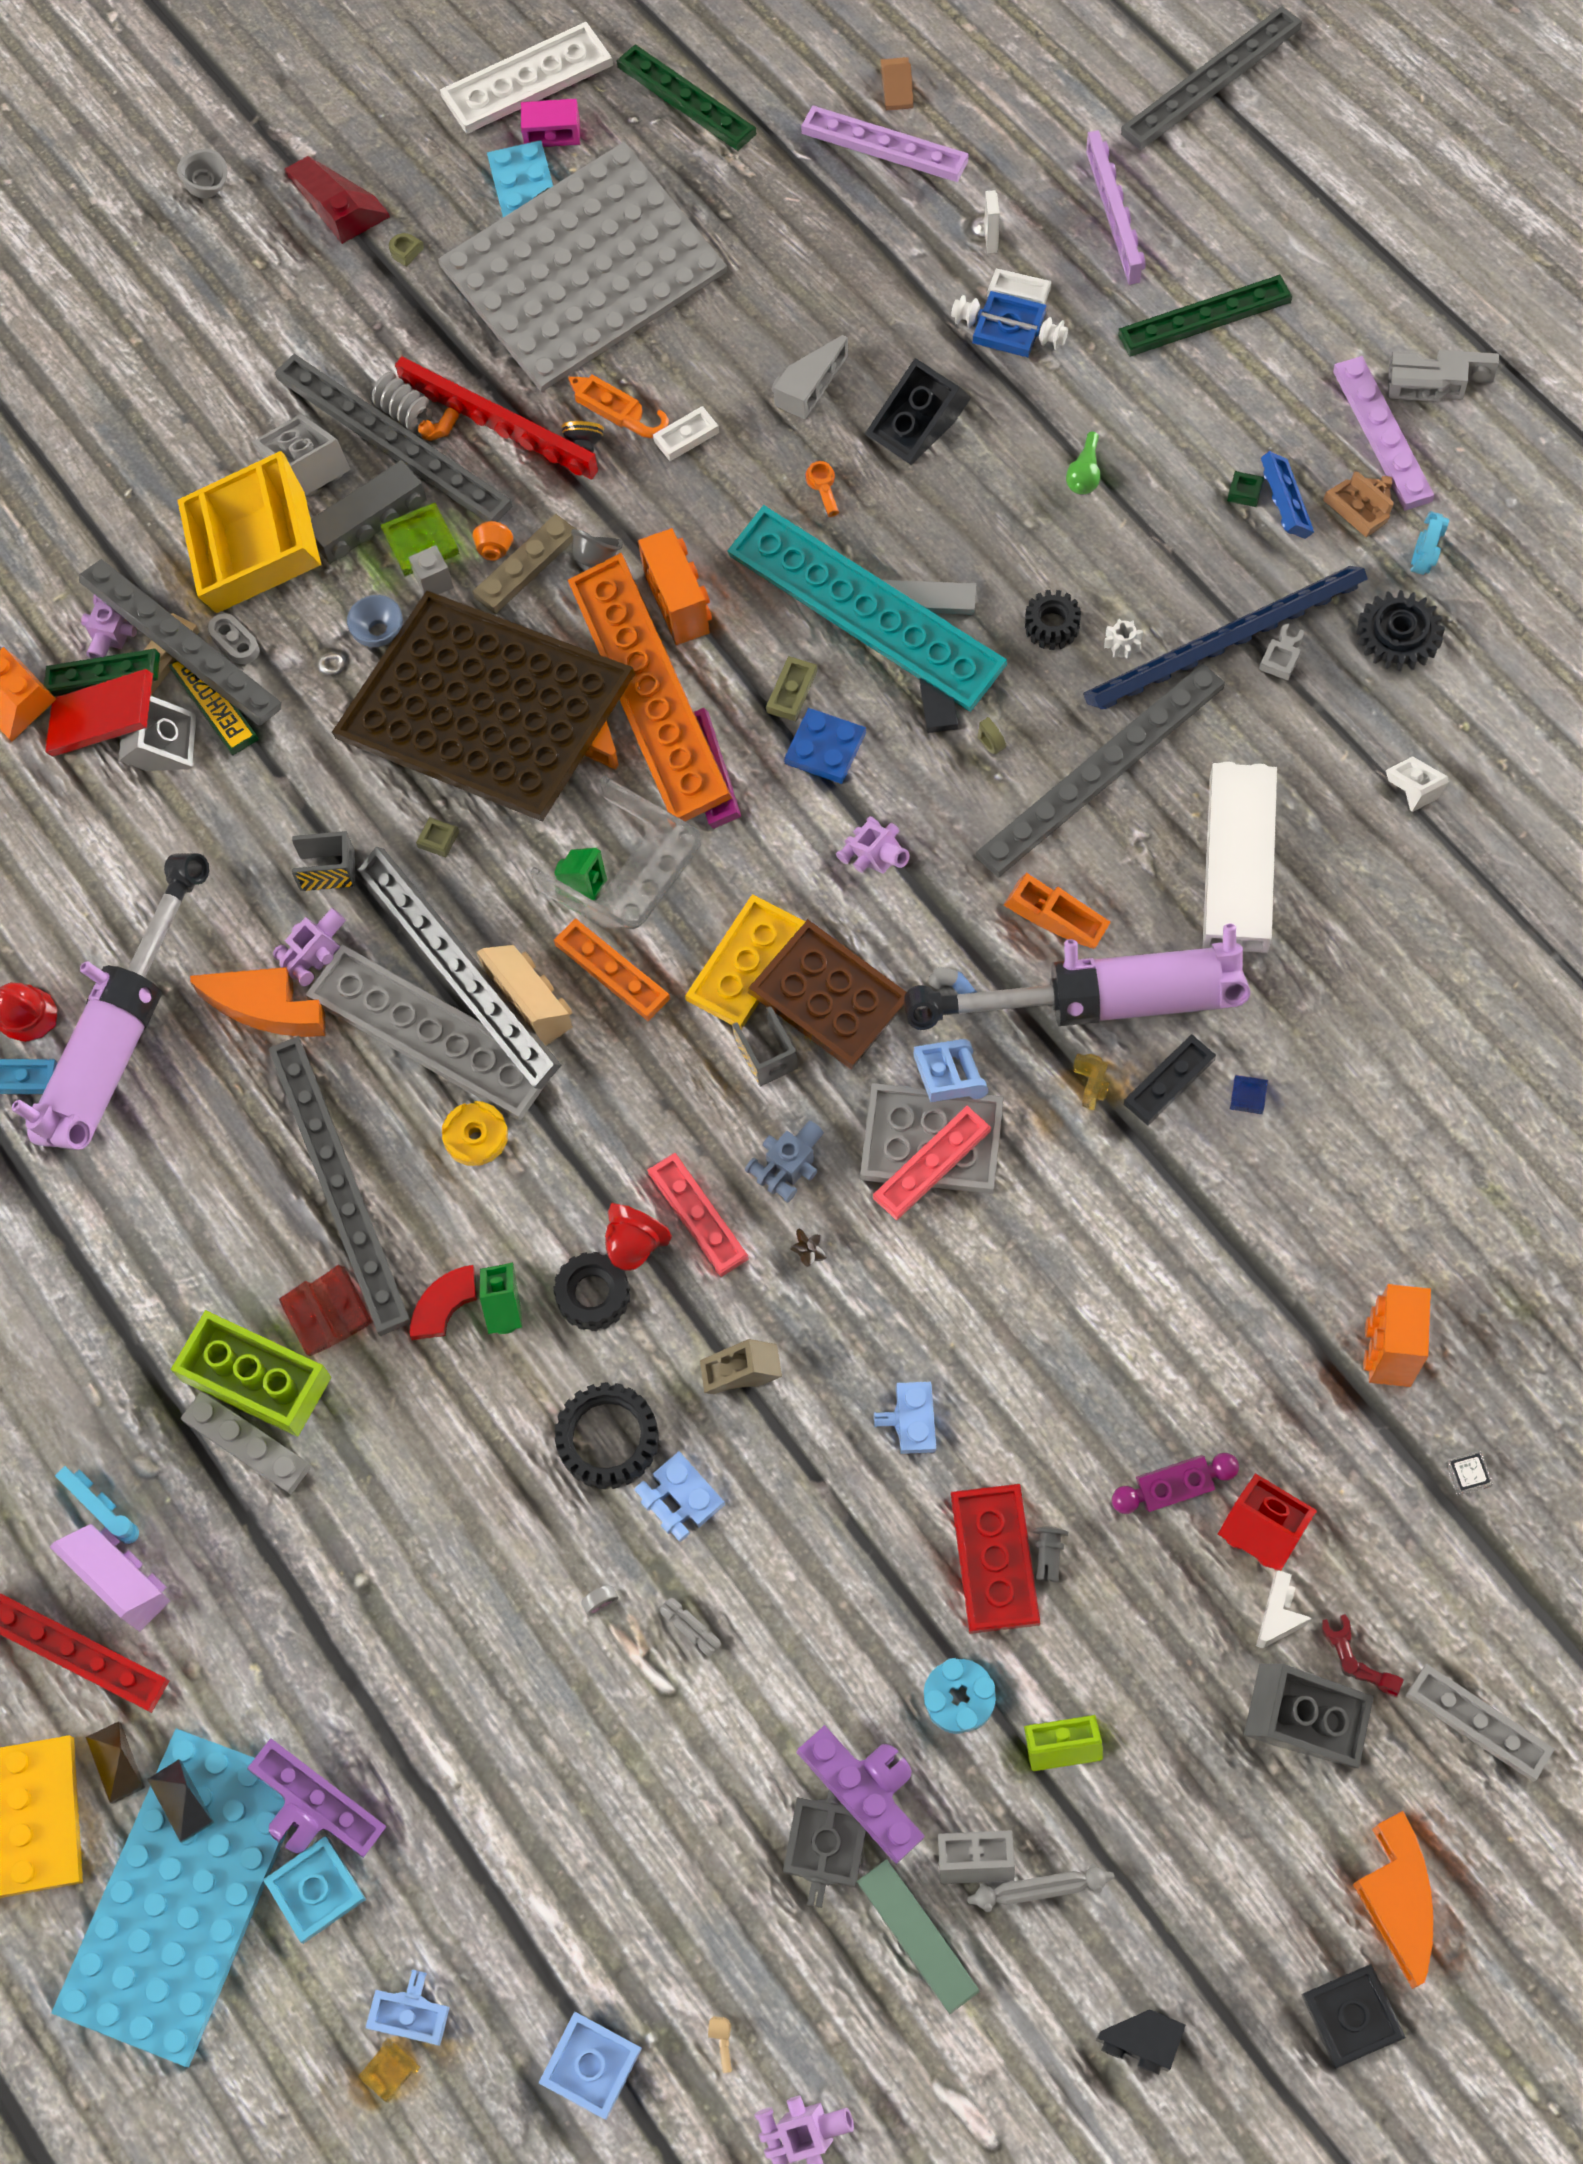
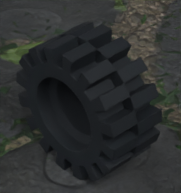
M1045 590L1044 597L1040 592L1036 594V600L1031 598L1029 606L1026 607L1025 628L1027 637L1031 636V642L1034 645L1039 641L1040 648L1044 649L1045 645L1048 644L1050 645L1049 650H1055V645L1058 644L1060 649L1065 648L1066 642L1070 645L1074 642V637L1077 638L1081 622V609L1078 607L1076 599L1071 601L1070 594L1066 593L1062 597L1061 590H1056V595H1051V590ZM1053 613L1062 616L1065 621L1059 626H1048L1041 621V618L1046 614Z

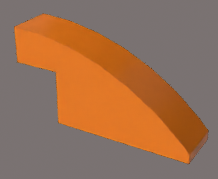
M287 967L190 976V982L195 991L205 1002L222 1014L242 1024L280 1035L300 1037L326 1036L325 1011L319 999L293 1002V979L289 976Z
M1401 1811L1377 1824L1372 1829L1390 1863L1359 1879L1353 1886L1413 1989L1425 1983L1433 1944L1434 1915L1431 1886L1425 1860L1416 1835L1404 1811Z

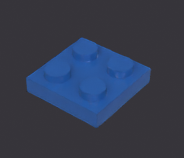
M808 708L784 757V762L788 766L843 784L866 735V727Z

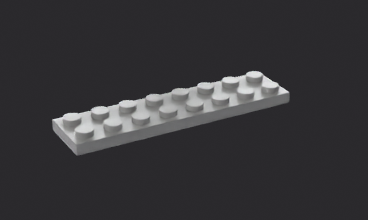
M344 945L339 948L333 956L331 963L325 967L305 994L308 1000L319 999L324 1010L519 1121L522 1120L542 1091V1089L534 1088L481 1022Z

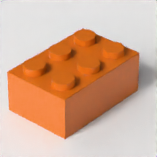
M673 528L638 540L644 576L675 645L677 646L709 634L708 621L712 620V615L707 604L710 603V599L705 586L699 587L697 579H699V575L694 562L688 563L687 561L688 551L683 538L677 539Z
M1387 1284L1383 1295L1377 1296L1376 1306H1372L1371 1315L1367 1317L1365 1324V1338H1371L1369 1350H1365L1363 1370L1369 1371V1383L1404 1387L1412 1386L1428 1358L1431 1288Z

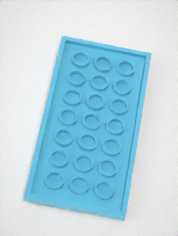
M175 1729L156 1773L180 1759L214 1823L181 1843L150 1786L51 2014L189 2068L264 1889L265 1882L263 1879L269 1876L286 1836L285 1834L280 1842H277L269 1833V1824L284 1806L285 1800L279 1793L247 1770L248 1766L255 1759L254 1757Z

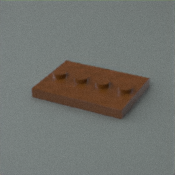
M808 919L748 988V993L767 1008L771 1006L775 1014L850 1070L853 1069L905 1006L904 996L906 994L905 990Z

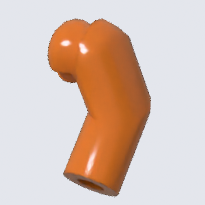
M447 408L439 422L432 424L430 420L421 421L418 425V432L427 441L446 437L456 423L459 414L456 410Z

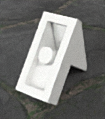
M1413 756L1386 770L1388 781L1406 791L1411 812L1437 800L1449 782L1448 776Z
M1277 1571L1273 1578L1256 1644L1257 1647L1265 1648L1305 1627L1311 1620L1308 1616L1283 1609V1607L1290 1608L1294 1596L1295 1587L1289 1585L1292 1574Z

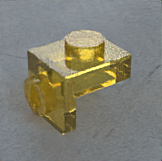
M1077 1054L1073 1069L1074 1072L1089 1077L1083 1094L1082 1107L1095 1110L1098 1100H1105L1110 1082L1105 1081L1109 1063L1104 1062L1102 1058L1093 1054Z

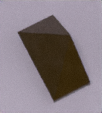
M118 1721L86 1737L109 1803L113 1804L145 1788L121 1722Z

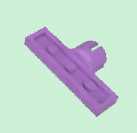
M824 1725L799 1747L796 1753L897 1864L925 1837L892 1798L893 1794L911 1777L912 1770L908 1762L903 1757L889 1769L887 1766L895 1759L894 1756L899 1752L889 1744L880 1745L865 1760L859 1761L850 1754Z
M272 1738L269 1739L247 1768V1770L279 1793L285 1800L284 1806L269 1824V1833L277 1842H280L292 1825L295 1826L297 1830L285 1846L291 1852L297 1854L303 1852L316 1834L321 1830H325L364 1858L387 1827Z

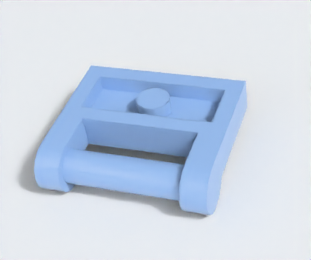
M959 1039L914 1047V1059L930 1102L967 1096L973 1099H980L988 1094L989 1090L986 1081L980 1078L972 1057L973 1048L969 1040ZM952 1057L960 1060L967 1080H960Z

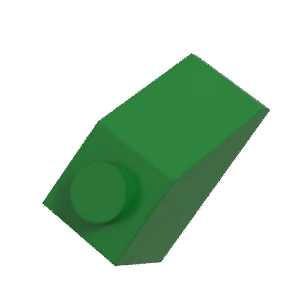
M597 848L571 849L566 858H562L558 862L554 872L559 890L591 905L607 881L601 851Z
M513 1262L480 1269V1302L488 1334H508L518 1328H522V1312Z

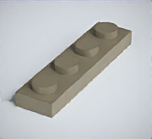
M554 514L472 591L474 598L494 614H497L572 543L571 530L576 528L557 514Z

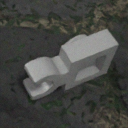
M1288 624L1282 626L1279 641L1271 640L1259 668L1261 671L1285 680H1289L1300 657L1301 649L1297 647L1301 645L1304 636V630L1300 629L1296 637H1289L1287 635Z

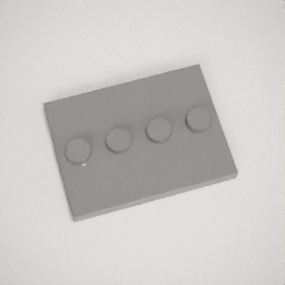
M872 1083L860 1180L883 1183L888 1181L966 1106H969L991 1126V1132L932 1188L994 1194L1004 1096L986 1095L980 1099H973L967 1096L930 1102L925 1088Z

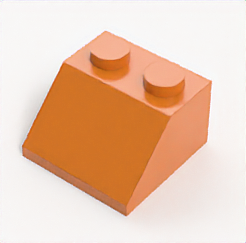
M3 647L0 650V730L9 740L13 741L56 698L17 657Z

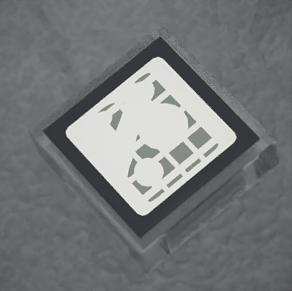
M1481 1451L1449 1459L1445 1463L1457 1496L1486 1489L1493 1485Z

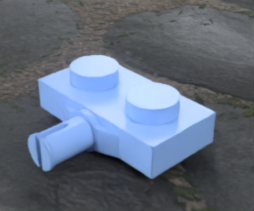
M931 1382L897 1383V1404L894 1412H874V1427L895 1426L900 1441V1454L935 1453L936 1438Z
M411 1970L412 1973L407 1992L393 1994L375 1990L366 2029L440 2046L450 2007L431 2003L421 1996L427 1973Z

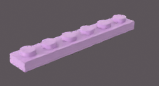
M813 105L801 125L802 134L955 182H958L968 163V153Z
M1099 130L1088 132L1086 153L1129 285L1140 283L1141 270H1145V258L1143 252H1138L1137 232L1135 229L1131 230L1130 211L1122 203L1124 200L1121 185H1117L1115 181L1114 163H1109L1108 160L1109 147L1107 141H1102Z
M1363 356L1335 364L1333 373L1386 476L1392 477L1391 486L1404 511L1433 502L1434 493Z

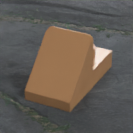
M909 58L881 59L886 111L913 108L912 75Z

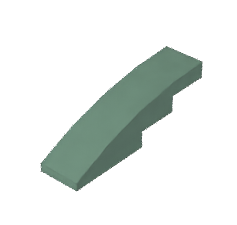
M887 1859L857 1881L859 1887L880 1914L884 1923L949 2015L980 1992L956 1955Z

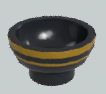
M572 421L561 425L565 439L591 452H594V445L601 440L604 433V427L593 422Z

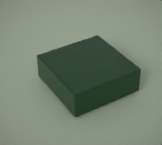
M1235 471L1227 501L1257 508L1264 477Z

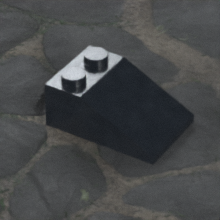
M914 358L865 434L912 465L956 422L971 397L961 387Z

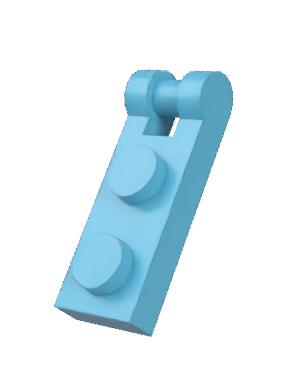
M64 1466L55 1475L120 1541L125 1544H131L138 1539V1527L127 1517L122 1515L116 1516L112 1510L117 1506L103 1492L96 1496L89 1489L94 1483L80 1469L73 1473Z

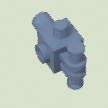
M808 1121L796 1136L787 1130L779 1140L769 1135L763 1142V1147L769 1150L766 1153L767 1166L764 1167L756 1158H752L746 1165L745 1171L754 1175L759 1185H769L768 1191L771 1194L778 1193L784 1198V1201L790 1202L795 1196L797 1189L785 1182L787 1181L794 1185L801 1176H804L809 1181L814 1178L817 1169L811 1166L814 1162L812 1147L824 1134L823 1130L814 1122Z

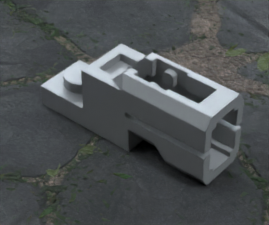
M1438 350L1436 359H1424L1416 352L1393 351L1388 372V398L1437 402L1443 399L1463 400L1468 381H1494L1499 365V354Z

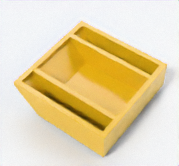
M282 451L272 454L177 500L197 596L216 613L321 566L305 493Z

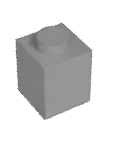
M436 545L409 557L414 577L423 594L427 590L439 595L454 588L448 566Z

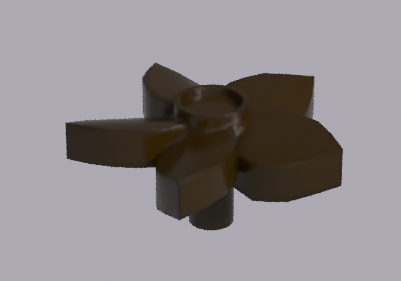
M802 1229L796 1230L799 1242L792 1245L790 1250L798 1253L801 1262L806 1268L814 1261H823L827 1258L825 1252L818 1247L820 1235L815 1234L808 1239Z

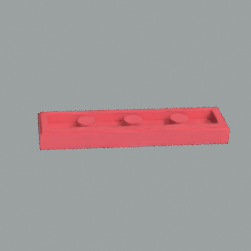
M966 1106L873 1194V1199L897 1221L991 1132V1126L969 1106Z
M673 1153L647 1170L651 1179L720 1277L749 1260L748 1254L676 1153Z

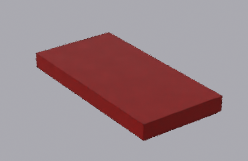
M143 669L56 697L51 706L45 752L54 757L147 728L153 673Z
M1013 1484L951 1492L969 1634L1040 1626L1021 1485Z

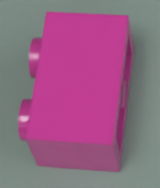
M577 99L521 102V132L524 144L541 140L543 147L580 145V116Z

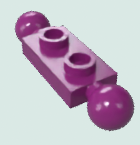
M1220 1453L1213 1458L1211 1464L1207 1465L1205 1456L1199 1455L1137 1476L1136 1480L1139 1488L1134 1489L1130 1486L1117 1488L1112 1495V1505L1121 1514H1131L1136 1511L1141 1502H1144L1146 1511L1151 1512L1214 1491L1215 1487L1212 1478L1216 1477L1222 1481L1232 1480L1239 1472L1238 1460L1230 1453Z

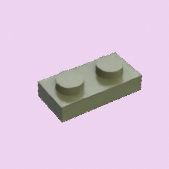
M788 656L767 703V713L796 722L816 676L817 664Z

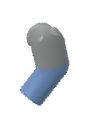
M938 967L933 970V974L928 979L929 984L934 989L940 990L944 985L953 987L958 994L977 992L961 972Z

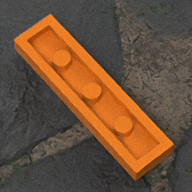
M575 918L554 939L556 947L647 1021L670 1000L669 993L578 919Z

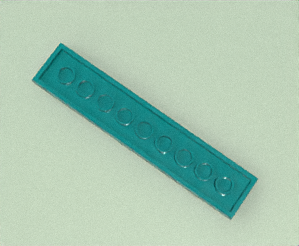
M765 505L760 508L727 550L731 558L918 679H924L954 699V702L969 712L974 709L1007 666V659Z

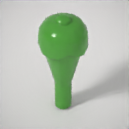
M1094 431L1087 434L1083 451L1077 460L1070 464L1067 470V486L1076 494L1086 495L1093 492L1100 481V469L1096 461V447L1099 435Z

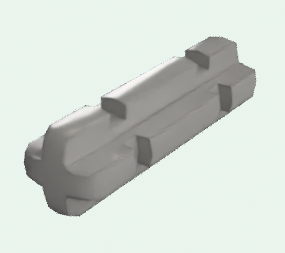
M674 1598L668 1599L660 1609L661 1614L669 1622L674 1621V1626L692 1643H698L699 1649L707 1656L713 1655L721 1645L720 1640L713 1633H707V1628L687 1610L683 1611L682 1605Z

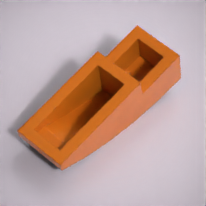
M1027 872L1018 880L1004 903L1005 907L1032 923L1065 939H1073L1078 944L1092 949L1097 947L1111 923L1058 886L1052 890Z

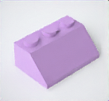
M89 1524L54 1541L49 1547L120 1618L139 1632L170 1602L162 1593L167 1587L153 1573L146 1577L139 1570L143 1563L129 1550L123 1554L116 1547L120 1542L119 1539L106 1527L99 1531L92 1524Z

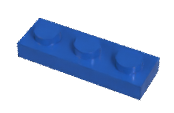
M1269 451L1260 459L1264 467V477L1269 482L1273 492V502L1279 508L1282 517L1281 524L1287 533L1306 539L1314 533L1288 459Z

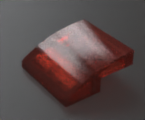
M339 1264L312 1283L304 1281L279 1298L308 1356L332 1347L373 1323L345 1267Z

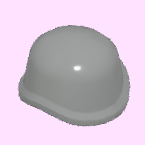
M198 149L181 159L177 167V174L192 195L207 199L218 194L227 179V165L224 158L218 152L212 149Z

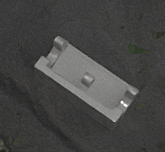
M1012 1830L938 1834L940 1884L1014 1881L1015 1861Z

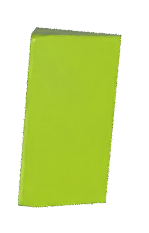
M1095 1715L1024 1726L1032 1771L1103 1760L1102 1740Z

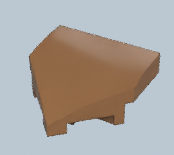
M1354 471L1351 480L1346 479L1328 490L1323 501L1362 535L1368 537L1385 525L1390 518V512L1394 505L1390 493L1392 477L1382 476L1381 480L1365 478L1359 472Z

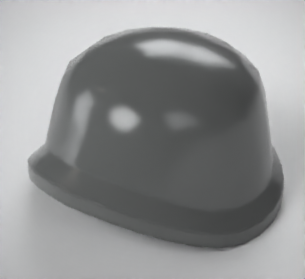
M571 530L573 557L576 561L588 567H594L605 562L607 559L615 556L617 551L623 546V542L616 538L593 537L582 530Z

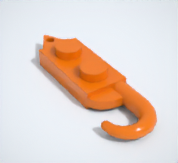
M593 374L590 377H568L577 403L621 428L625 427L641 437L653 438V434L669 426V419L661 410L657 411V415L661 418L659 426L652 428L641 423L643 411L639 401Z

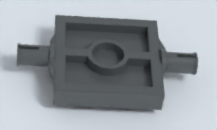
M828 1790L827 1799L814 1801L797 1797L783 1868L784 1874L803 1877L811 1882L807 1905L814 1907L816 1892H818L815 1905L818 1908L823 1907L826 1885L839 1884L856 1888L866 1830L830 1790Z

